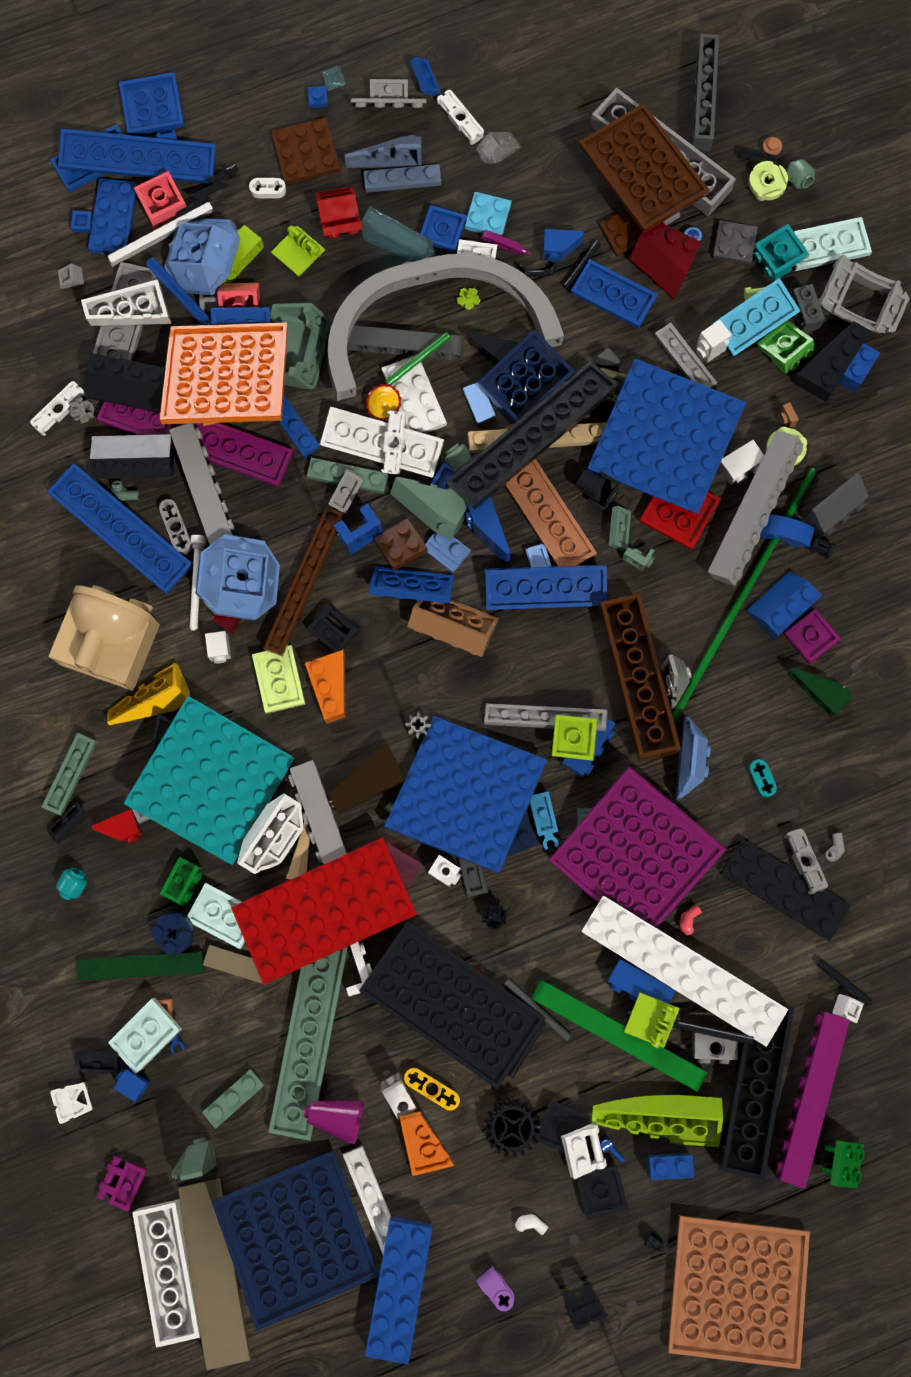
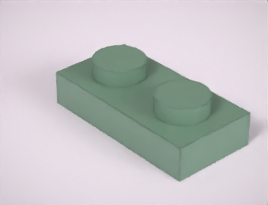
M620 506L612 507L609 546L622 551L628 548L631 511Z

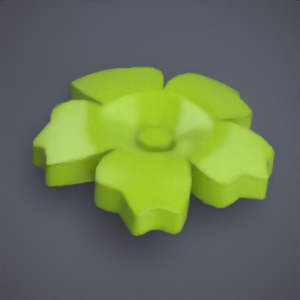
M466 288L460 289V297L457 298V303L462 307L465 305L466 310H471L474 308V305H479L481 301L477 295L478 290L475 288H469L468 291Z

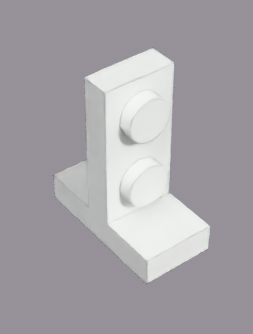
M359 942L350 947L362 983L346 988L349 997L360 993L358 990L372 972L370 963L365 964L363 958L364 955H367L363 943L359 944Z

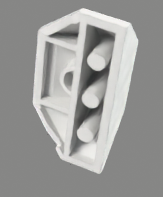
M285 793L267 804L243 839L237 863L254 874L281 864L304 830L302 805Z

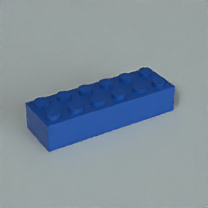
M390 1217L366 1348V1357L409 1364L433 1224Z

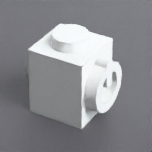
M440 855L428 872L429 875L448 887L451 884L456 885L461 877L459 873L460 868Z

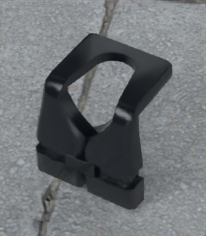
M589 1281L573 1291L563 1293L575 1330L588 1326L590 1321L596 1322L607 1316ZM585 1290L583 1301H578L572 1297V1295Z

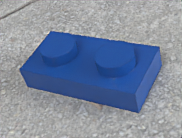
M414 57L410 63L420 85V90L423 94L436 97L440 93V89L428 60Z

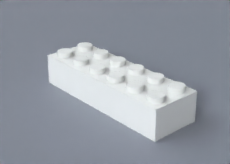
M180 1199L138 1208L132 1213L156 1348L200 1338Z

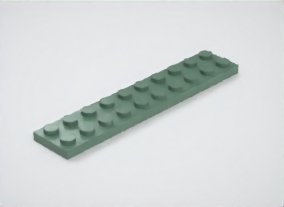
M348 947L309 964L300 970L268 1133L311 1141L314 1126L307 1123V1118H304L306 1104L311 1105V1101H319Z

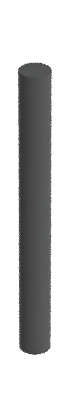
M510 979L503 984L523 1003L545 1017L544 1022L565 1041L571 1038L572 1035Z

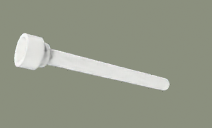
M191 535L190 543L194 549L190 629L193 631L198 628L199 597L195 594L199 555L207 544V537L203 535Z

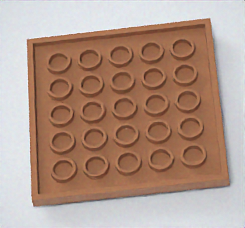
M679 1215L668 1353L800 1369L810 1232L807 1230Z

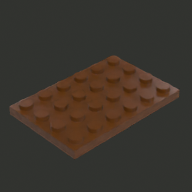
M644 103L579 141L581 150L643 233L709 194V188Z

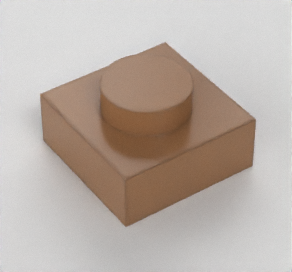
M789 402L782 406L779 412L780 421L787 428L794 427L799 419L791 403Z

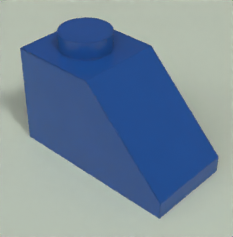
M545 229L543 259L555 262L566 258L582 244L584 231Z

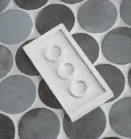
M416 355L383 367L382 372L385 380ZM420 362L392 386H395L401 396L399 412L406 414V429L426 434L447 426V422Z

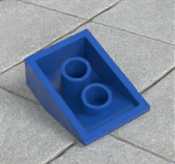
M491 497L477 509L468 504V512H465L468 529H472L474 535L503 563L509 564L510 550Z

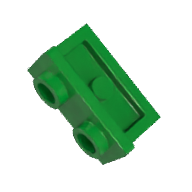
M179 857L160 895L182 906L184 903H188L193 894L191 889L194 884L199 883L203 875L201 873L202 868Z

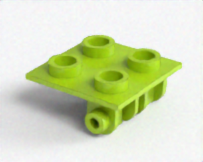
M291 225L287 230L289 234L271 253L297 276H300L325 249L300 227H293Z
M639 992L624 1032L648 1041L656 1048H659V1046L664 1048L680 1008Z

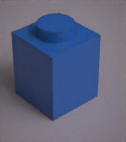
M129 1068L119 1072L115 1078L116 1085L114 1089L136 1102L140 1100L151 1082L138 1073L135 1074Z

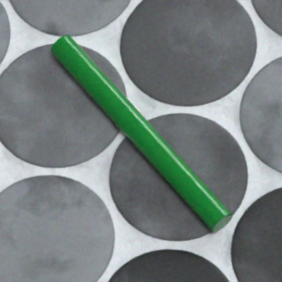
M447 332L441 335L386 379V384L388 383L392 386L451 338Z

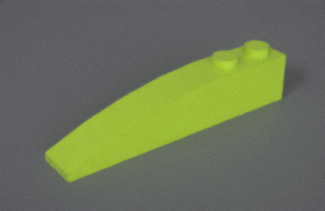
M654 1095L614 1100L593 1105L592 1124L616 1130L622 1127L628 1129L633 1134L638 1135L639 1132L650 1134V1138L657 1140L659 1137L667 1138L669 1143L719 1147L723 1124L722 1098Z

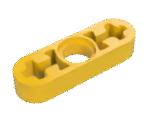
M410 1068L405 1073L404 1080L410 1088L444 1109L454 1110L459 1106L460 1097L458 1093L418 1068ZM417 1072L418 1078L422 1081L424 1077L428 1078L422 1090L418 1088L421 1084L417 1081L413 1084L409 1082L411 1079L408 1076L409 1073L414 1074ZM429 1083L437 1084V1094L429 1095L426 1092V1086ZM442 1088L446 1090L444 1092L446 1096L450 1097L451 1094L455 1096V1105L450 1104V1106H447V1100L441 1097V1101L436 1099L441 1094Z

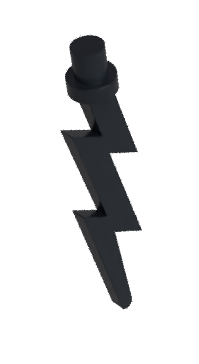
M232 164L230 167H226L223 172L206 179L205 181L213 185L189 195L188 197L194 198L197 201L179 212L177 217H181L199 206L212 201V199L206 198V196L229 186L221 181L233 178L234 173L238 171V167Z

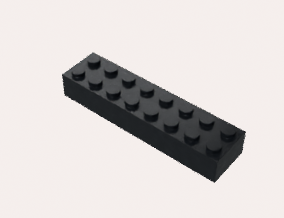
M780 1004L787 1008L788 1011L767 1047L755 1039L753 1045L739 1044L738 1060L735 1066L717 1167L721 1171L765 1180L794 1006Z

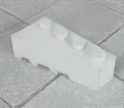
M158 280L81 300L86 319L91 326L171 324Z

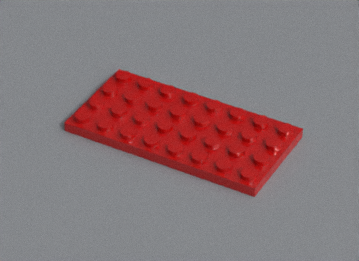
M383 837L231 907L263 985L418 915Z

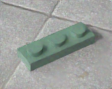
M250 1069L202 1113L216 1129L265 1084Z

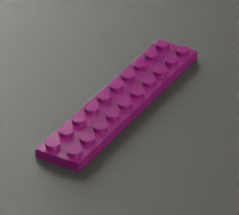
M108 402L103 403L97 416L98 422L133 435L170 434V429L184 425L161 424L160 413ZM193 423L195 428L199 427L203 437L200 439L201 445L206 446L209 454L206 457L207 462L280 487L294 453L292 449L220 423L204 426L203 423Z

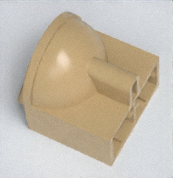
M93 585L92 588L75 586L72 593L74 596L48 657L63 667L134 691L160 626L151 615L153 607L136 599H130L129 602L116 597L113 592Z

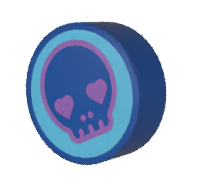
M689 227L684 231V234L702 241L703 234L699 228Z

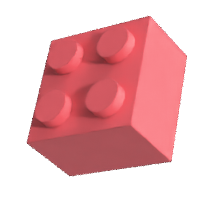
M169 171L134 187L154 230L179 218L177 214L187 208Z

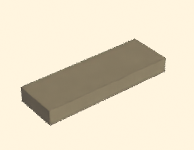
M209 945L203 963L204 966L262 983L251 957Z

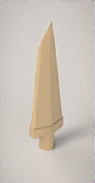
M305 822L303 824L304 830L299 836L286 876L288 880L307 873L310 836Z

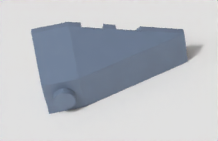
M409 135L345 154L346 168L422 166V139L415 135Z

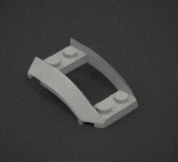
M845 254L841 255L832 266L834 270L821 298L818 299L820 306L849 323L855 321L872 332H895L910 299L907 292H903L900 286L901 281H894L880 276L857 262H851L846 258ZM852 280L888 295L876 322L863 318L841 306Z

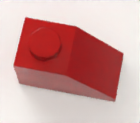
M132 810L125 811L92 826L93 830L123 842L127 841L128 844L139 840L138 836L143 834L141 826L137 822Z

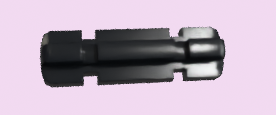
M741 147L739 152V159L746 160L747 158L749 159L748 161L756 163L771 161L774 162V165L776 162V155L769 153V155H766V152L753 149L749 151V148Z

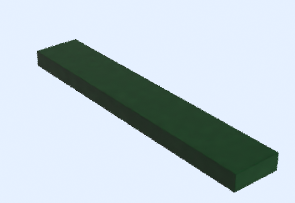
M203 952L77 960V981L204 973Z

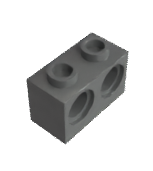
M813 284L794 289L791 297L800 309V312L795 315L800 330L806 333L820 329L825 318Z

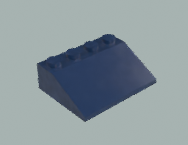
M534 329L478 381V384L502 416L510 424L514 425L573 376L575 370Z

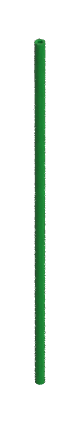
M810 468L783 517L792 518L818 472L816 469ZM780 538L770 539L674 708L672 712L674 724L690 699Z

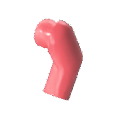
M697 904L680 916L679 927L685 935L693 933V918L702 913Z

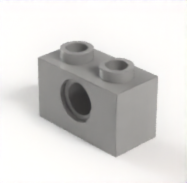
M692 1032V1058L698 1059V1063H711V1059H717L719 1064H732V1060H738V1042ZM713 1042H717L720 1046V1050L716 1054L710 1052V1045Z

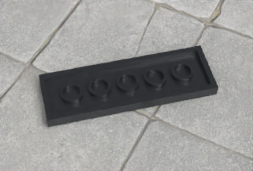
M741 839L721 872L722 876L827 941L832 939L851 906L827 890L809 894L810 889L803 875H800L744 839Z

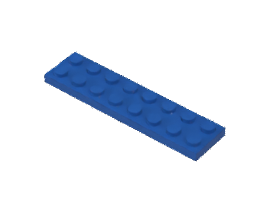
M61 128L58 167L65 170L155 178L169 171L172 179L176 181L212 184L205 180L214 176L216 144Z
M75 463L47 491L51 497L165 594H168L193 567V563L95 480L91 479Z

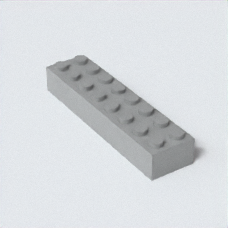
M616 88L592 114L590 127L598 131L638 107L639 104ZM654 117L709 188L708 195L692 204L709 217L732 191L736 178Z

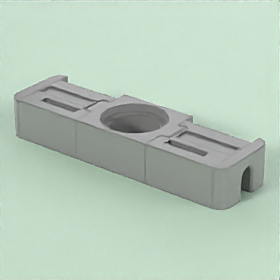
M798 829L788 832L784 839L787 838L791 846L795 865L799 874H803L810 889L808 893L815 894L817 891L825 890L828 887V883L804 830ZM801 857L809 858L811 865H803Z

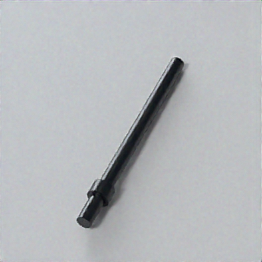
M628 1009L627 1018H630L632 1013L630 1009ZM676 1019L672 1027L749 1045L754 1044L753 1036Z

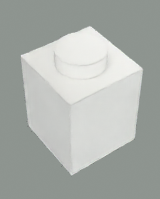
M226 631L205 634L207 654L210 661L224 663L226 659H231L229 637Z

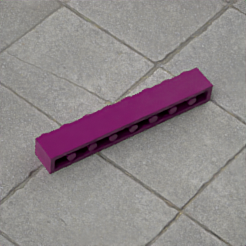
M820 1012V1015H817L815 1018L814 1027H816L814 1036L810 1037L808 1045L811 1048L810 1053L803 1062L805 1072L804 1076L800 1077L797 1089L800 1091L798 1098L793 1100V1117L788 1120L786 1126L788 1135L781 1145L780 1151L783 1153L781 1162L778 1161L775 1167L776 1178L780 1181L806 1189L850 1022L849 1019L827 1012Z

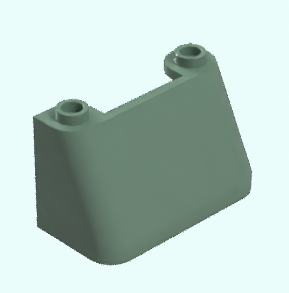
M312 303L273 304L271 323L288 324L284 385L301 389H314L317 385L329 335V319Z

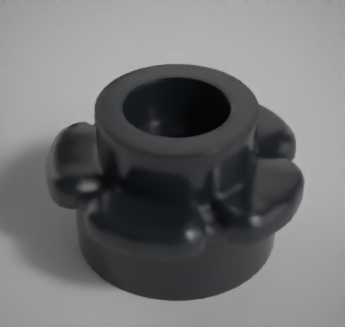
M649 1231L647 1235L643 1236L646 1248L652 1252L661 1250V1245L664 1241L658 1234Z

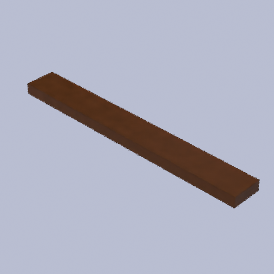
M328 507L325 508L263 647L265 651L283 657L338 533L334 525L343 521L344 513Z

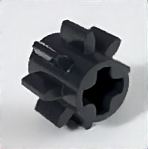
M492 903L488 908H483L482 922H486L488 928L499 929L502 924L506 925L507 910H503L500 904Z

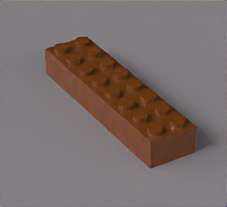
M640 593L600 602L599 611L638 763L678 754L681 747Z

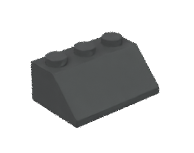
M856 473L813 508L804 522L815 528L814 533L816 536L819 535L820 538L824 535L830 536L836 530L835 526L838 523L843 525L851 518L849 514L854 510L858 513L866 506L864 502L869 495L860 474Z

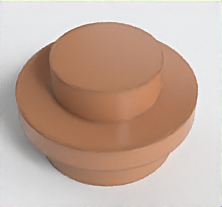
M769 137L763 143V150L766 152V155H769V153L778 155L782 150V142L776 137Z

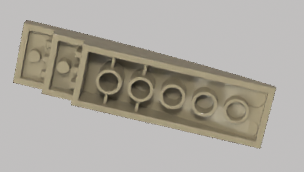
M221 1178L178 1187L206 1369L211 1370L250 1361L251 1354L247 1338L248 1330L244 1313L243 1294L240 1290V1283L211 1201L224 1196Z

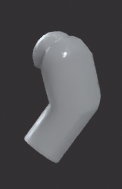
M842 833L832 834L833 846L825 853V858L830 862L837 861L845 852Z

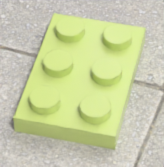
M292 645L287 646L283 657L268 651L252 654L266 714L305 705Z

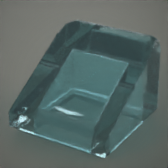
M339 65L321 72L328 91L346 84Z

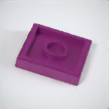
M816 608L783 633L808 664H811L841 640Z

